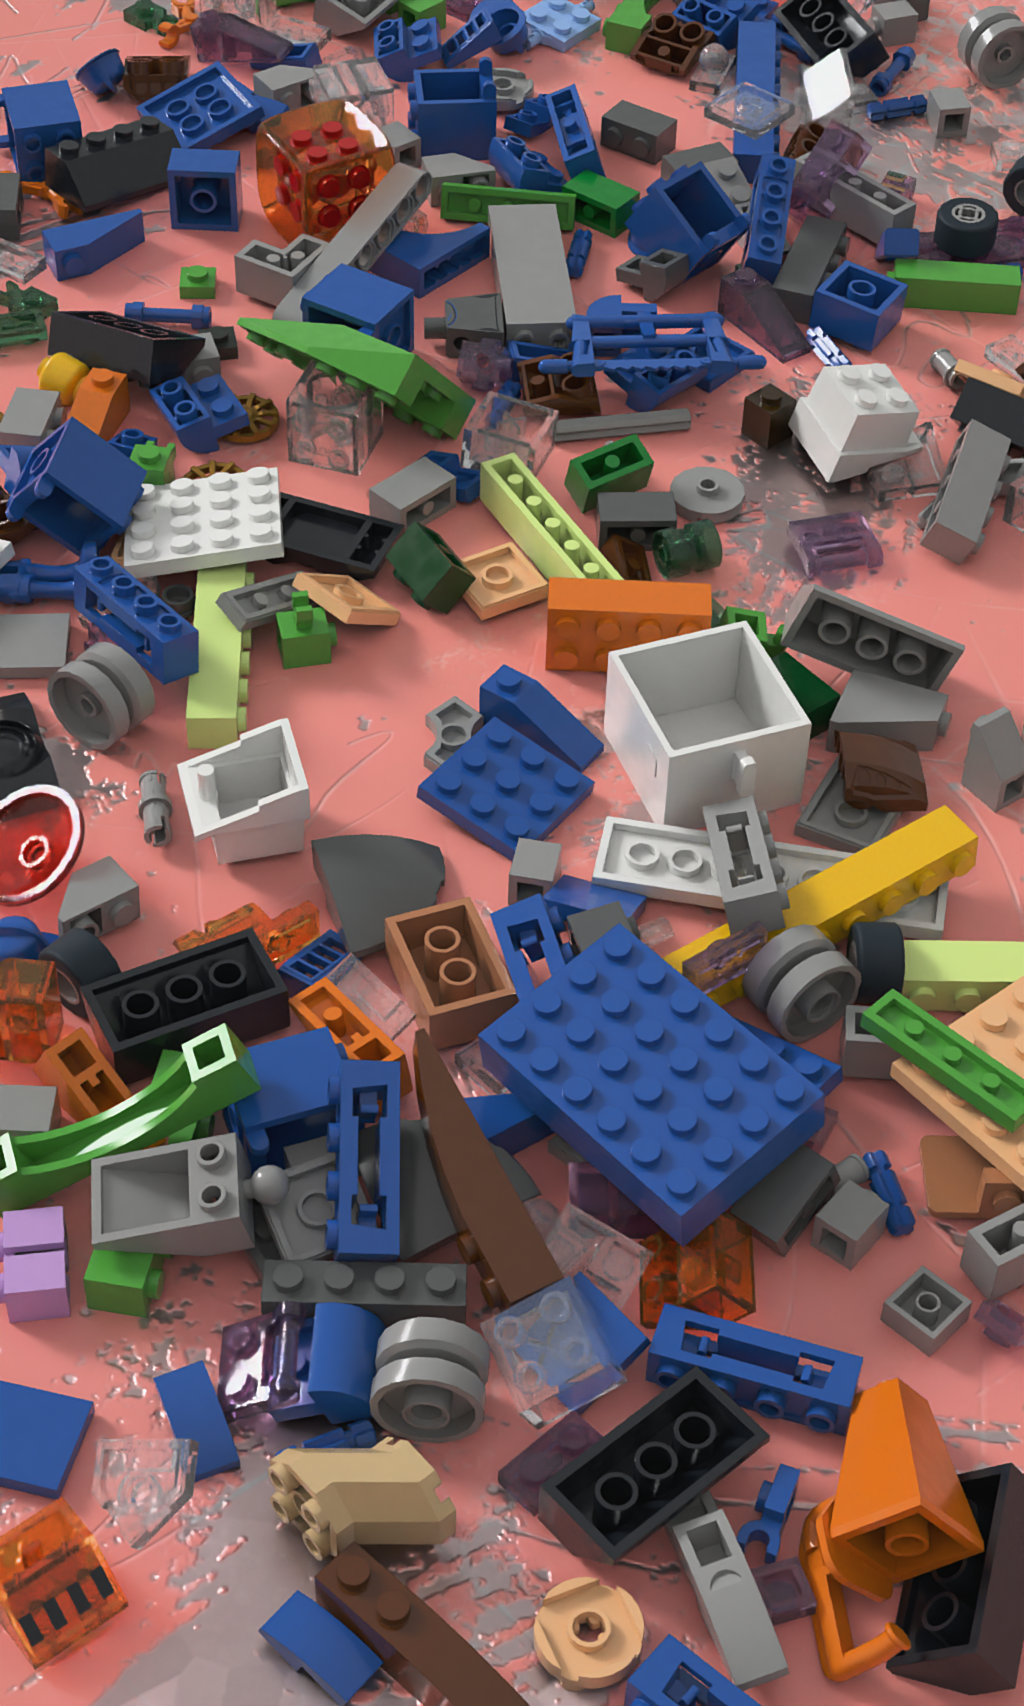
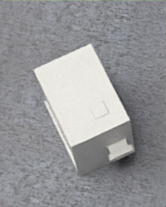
M747 621L608 653L603 732L654 823L690 829L706 827L702 806L751 795L754 796L757 812L763 810L767 812L801 803L812 723Z

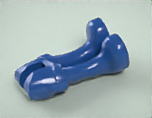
M86 542L81 549L79 560L68 565H43L31 563V559L8 561L0 569V602L5 604L33 603L34 599L39 598L74 601L73 567L100 557L98 542Z

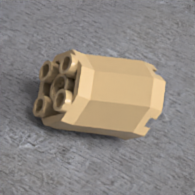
M386 1437L372 1448H287L270 1460V1467L267 1469V1472L276 1491L270 1497V1503L275 1513L284 1523L289 1524L292 1521L303 1533L302 1538L306 1547L317 1560L322 1561L329 1555H339L353 1541L357 1544H441L456 1532V1508L452 1500L448 1497L440 1502L434 1490L442 1484L436 1470L407 1440L401 1439L395 1443L393 1437Z

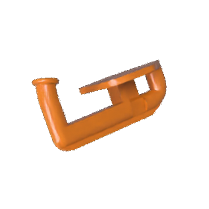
M835 1494L817 1504L805 1518L800 1538L799 1558L823 1673L831 1681L841 1683L888 1661L902 1650L908 1651L911 1648V1642L899 1626L888 1622L884 1626V1632L854 1648L841 1584L881 1603L892 1597L893 1583L892 1580L830 1539L829 1529Z

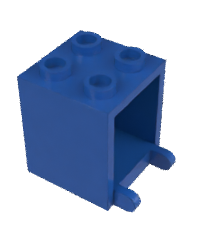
M482 57L479 60V68L413 70V83L407 84L408 103H410L408 129L421 137V157L456 153L473 160H489V146L492 138L496 137L497 89L493 81L492 60L489 57Z
M67 80L1 88L0 107H4L7 135L0 136V149H10L16 173L21 174V181H45V148L57 145L63 140H74L82 137L81 120Z
M702 161L690 168L686 164L679 167L670 175V179L666 181L662 177L653 182L646 189L648 196L641 198L631 207L633 214L624 223L648 256L661 248L688 254L689 271L683 283L720 262L751 228L750 225L752 224L751 216L746 212L740 214Z
M341 263L302 297L300 309L303 322L345 325L408 352L414 350V289Z
M72 416L32 449L6 504L8 507L5 514L11 522H17L22 517L78 557H80L83 545L88 541H97L100 551L107 544L111 536L115 533L121 535L130 525L132 516L129 513L144 493V488L141 485L147 471Z
M328 1026L247 1048L250 1051L261 1090L223 1108L222 1117L228 1132H236L249 1158L251 1176L258 1168L265 1165H275L285 1170L283 1147L326 1136L328 1123H336V1105H328L327 1103L329 1075H337L341 1059H348L344 1045L342 1043L335 1044ZM358 1102L353 1103V1116H357ZM358 1123V1131L365 1128L364 1123Z

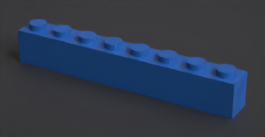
M739 21L733 156L739 161V167L748 184H753L763 152L780 156L781 35H776V23Z

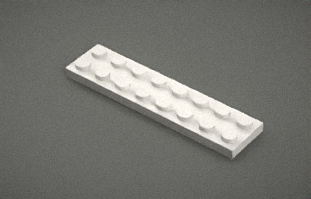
M611 816L606 817L592 876V884L645 895L647 898L725 909L707 831ZM774 841L786 890L855 854ZM747 848L748 854L732 858L738 886L739 877L754 874L756 881L749 848ZM949 881L938 886L931 894L920 896L905 904L895 914L884 916L875 922L897 923L905 938L942 940Z

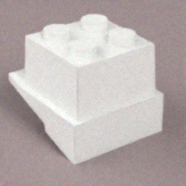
M886 364L823 366L808 397L799 398L788 423L828 483L867 473L870 467L921 452L924 447L913 432L920 411Z
M288 718L279 719L240 734V740L177 764L195 842L211 836L218 865L304 850L305 820L310 819L309 787Z

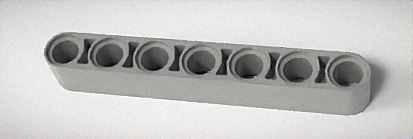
M401 162L396 163L279 303L273 313L272 320L303 322L300 309L302 297L341 263L368 272L428 198L433 185L431 173Z

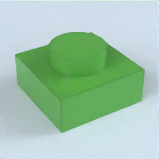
M201 265L181 267L180 299H215L216 267H204Z

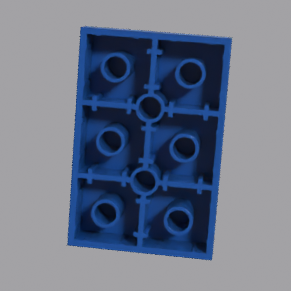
M620 923L478 1034L483 1067L682 1247L824 1126L825 1093Z

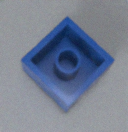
M172 148L167 168L171 228L239 232L243 213L240 151Z
M845 260L815 291L808 326L813 329L819 326L829 337L838 338L852 344L855 348L871 352L901 320L909 285Z

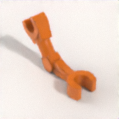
M171 0V13L180 20L175 25L165 21L158 26L159 31L166 33L165 38L159 41L160 46L172 49L177 45L181 34L198 29L195 0H187V3Z
M8 170L0 171V173H14ZM21 181L23 193L41 196V198L53 202V208L58 217L68 219L69 211H74L79 216L83 215L82 210L47 187L45 181Z

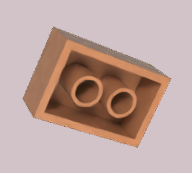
M471 897L385 918L386 958L419 1030L425 1028L437 1050L477 1040L480 1032L517 1004L515 987Z

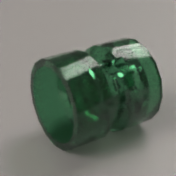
M709 519L687 523L683 529L670 527L654 532L652 537L655 564L661 576L666 580L688 575L691 570L701 572L717 568L722 562L723 554L720 536L715 525Z

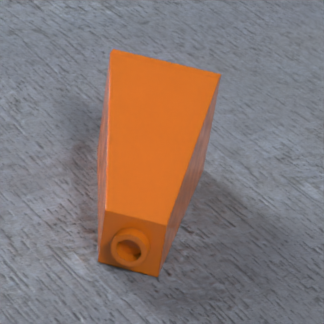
M898 1377L882 1381L876 1386L854 1396L829 1529L832 1541L892 1580L893 1584L984 1552V1541L928 1400Z

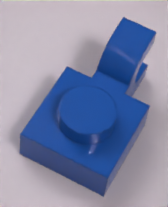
M780 1463L774 1482L763 1481L755 1504V1511L762 1513L761 1520L749 1521L744 1524L736 1537L743 1554H745L749 1543L761 1541L767 1546L764 1563L775 1566L781 1536L796 1499L801 1470Z

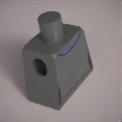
M501 293L448 298L445 300V317L424 318V339H445L446 356L449 358L502 362L504 354V326Z

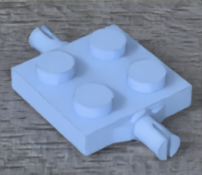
M542 0L524 11L528 37L522 45L523 49L529 51L536 45L543 44L564 53L600 30L602 19L590 13V11L595 9L593 0H584L580 4H573L568 0Z

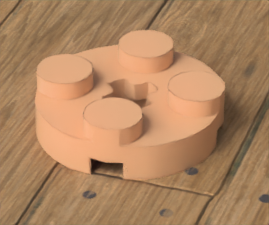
M578 1577L558 1584L545 1596L542 1607L535 1618L533 1641L537 1657L544 1668L558 1679L563 1688L569 1691L576 1692L585 1688L598 1689L615 1684L626 1677L630 1671L634 1670L640 1662L644 1636V1619L638 1604L624 1589L617 1585L616 1590L609 1586L600 1585V1579ZM587 1623L591 1629L601 1628L603 1633L598 1635V1640L595 1642L582 1641L577 1637L580 1630L579 1625Z

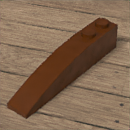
M422 1028L415 1032L412 1053L417 1102L426 1147L441 1195L459 1235L456 1238L459 1252L467 1265L474 1264L483 1279L480 1281V1288L488 1305L492 1309L498 1307L504 1320L507 1321L551 1300L560 1291L564 1276L425 1028Z
M355 1541L349 1544L314 1577L316 1603L362 1640L384 1662L380 1667L423 1706H530L461 1635Z

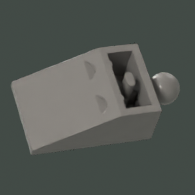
M236 1132L91 1159L92 1246L95 1250L205 1257L255 1248L253 1198L264 1205H274L281 1202L289 1192V1178L284 1170L275 1165L262 1166L251 1176V1163ZM215 1197L217 1201L212 1203V1198Z

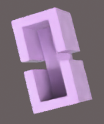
M63 1206L3 1212V1232H0V1262H3L4 1273H0V1304L6 1303L9 1322L16 1323L71 1317L69 1275L66 1274L69 1271L68 1235Z

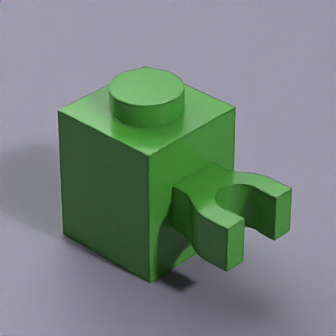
M149 440L146 445L135 444L130 459L147 471L142 484L165 485L175 480L174 460L176 458V446L174 443H168L167 447L156 446L155 441Z
M307 590L291 592L293 611L276 613L277 645L283 668L291 669L332 663L331 646H337L338 643L335 623L327 622L323 607L312 608L309 605Z

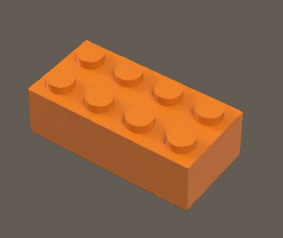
M549 577L545 670L607 672L608 653L611 651L711 629V584Z

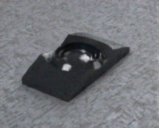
M280 492L284 557L265 560L272 564L297 562L306 567H313L322 574L349 575L356 581L374 579L386 562L387 558L385 556L405 533V525Z
M24 692L0 697V824L65 809L64 799L53 762L44 745L35 713L28 697Z

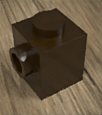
M771 383L746 396L744 399L741 433L766 450L793 436V431L788 423L796 407L797 400Z

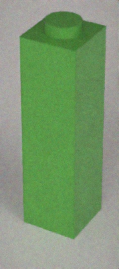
M895 258L893 272L887 271L886 274L887 277L909 285L904 303L905 308L1016 315L1021 291L1020 266Z

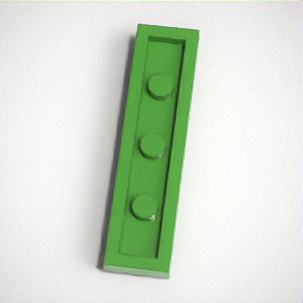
M443 182L440 219L488 223V205L556 204L560 230L573 231L577 194Z
M892 988L862 1013L860 1023L862 1028L1009 1132L1013 1133L1024 1123V1079Z

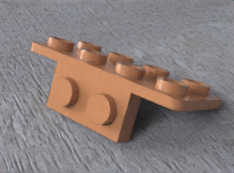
M927 1135L921 1139L919 1150L928 1213L932 1217L992 1219L1024 1203V1191L960 1136Z

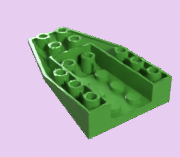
M240 317L237 325L249 332L246 338L263 347V350L281 360L286 358L292 361L291 364L308 373H311L312 369L355 390L366 396L364 402L383 412L385 406L393 409L392 416L406 424L412 425L414 420L422 423L421 430L435 438L441 439L442 435L445 434L456 440L476 402L474 398L416 354L345 325Z

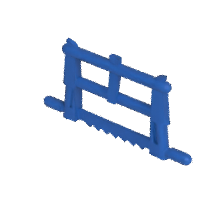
M716 311L694 314H651V312H637V315L599 316L572 314L566 320V327L572 330V341L568 345L569 350L573 351L572 361H567V359H545L539 362L538 370L542 374H567L571 372L575 377H593L596 371L602 370L615 373L618 370L630 372L631 370L639 372L650 370L656 372L661 369L670 372L673 369L698 371L701 368L710 369L711 374H731L735 368L737 370L763 369L767 364V360L763 355H737V357H731L727 348L730 341L726 338L722 329L724 317L720 313H716ZM702 328L703 334L655 335L654 329ZM640 329L641 335L591 336L590 330ZM706 347L707 357L600 360L594 359L593 349Z

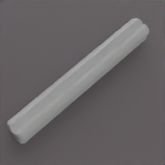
M679 408L553 420L548 422L547 432L550 442L555 443L628 436L635 433L638 435L688 430L691 427V414L689 409Z

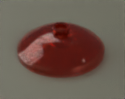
M33 785L20 789L0 801L1 906H22L39 900L59 886L73 869L83 846L85 822L80 806L64 790L51 785Z

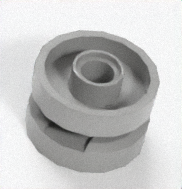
M1002 5L989 6L977 12L967 21L960 33L957 44L959 58L987 87L1000 89L1017 84L1024 78V22L1011 9Z
M109 642L95 643L80 654L75 661L69 662L49 678L47 692L50 705L57 719L68 733L81 744L95 750H106L126 735L128 730H132L152 715L154 711V691L145 671L130 654L121 647Z
M802 924L789 928L772 938L755 955L746 969L742 985L745 996L758 1010L767 1015L768 1021L781 1036L789 1042H803L822 1034L844 1016L845 1006L852 1005L858 996L861 973L841 952L836 951V946L815 925Z
M434 1317L400 1320L384 1330L378 1340L375 1359L376 1375L372 1381L369 1402L371 1415L377 1423L396 1436L417 1442L445 1443L461 1440L475 1433L484 1422L486 1404L485 1384L488 1382L490 1367V1346L481 1334L465 1324Z

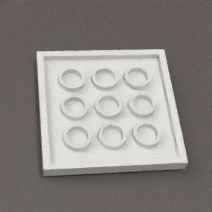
M254 467L247 472L229 474L219 472L208 478L194 480L180 478L165 485L142 484L141 487L144 488V493L140 500L131 508L129 515L132 516V521L125 530L124 569L136 579L284 557L278 468Z

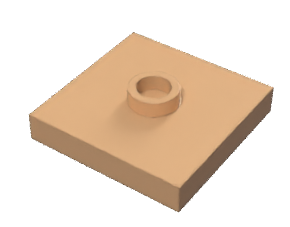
M959 358L954 371L965 384L968 377L1024 399V384L1013 380L1011 375L998 369L990 371Z
M513 542L460 559L476 578L462 595V598L482 621L548 597L549 583Z
M300 572L296 574L292 584L299 591L307 590L310 599L345 624L396 626L401 615L398 609L349 575Z

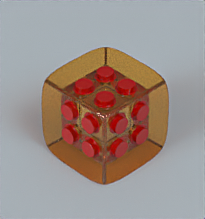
M346 100L324 101L280 113L260 123L257 129L256 171L260 202L267 219L288 244L293 242L302 233L330 243L395 165L393 150L384 132L358 106Z

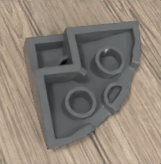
M372 834L343 835L311 840L314 870L324 889L328 912L350 960L385 949V918L437 905V893L440 886H445L444 859L438 846L403 837Z
M400 1119L399 1258L401 1262L414 1263L449 1242H456V1238L459 1235L437 1183L426 1147L421 1120ZM378 1124L358 1131V1168L373 1204L375 1130ZM488 1141L523 1205L542 1195L522 1165L505 1149L495 1146ZM378 1210L377 1213L381 1219V1210Z

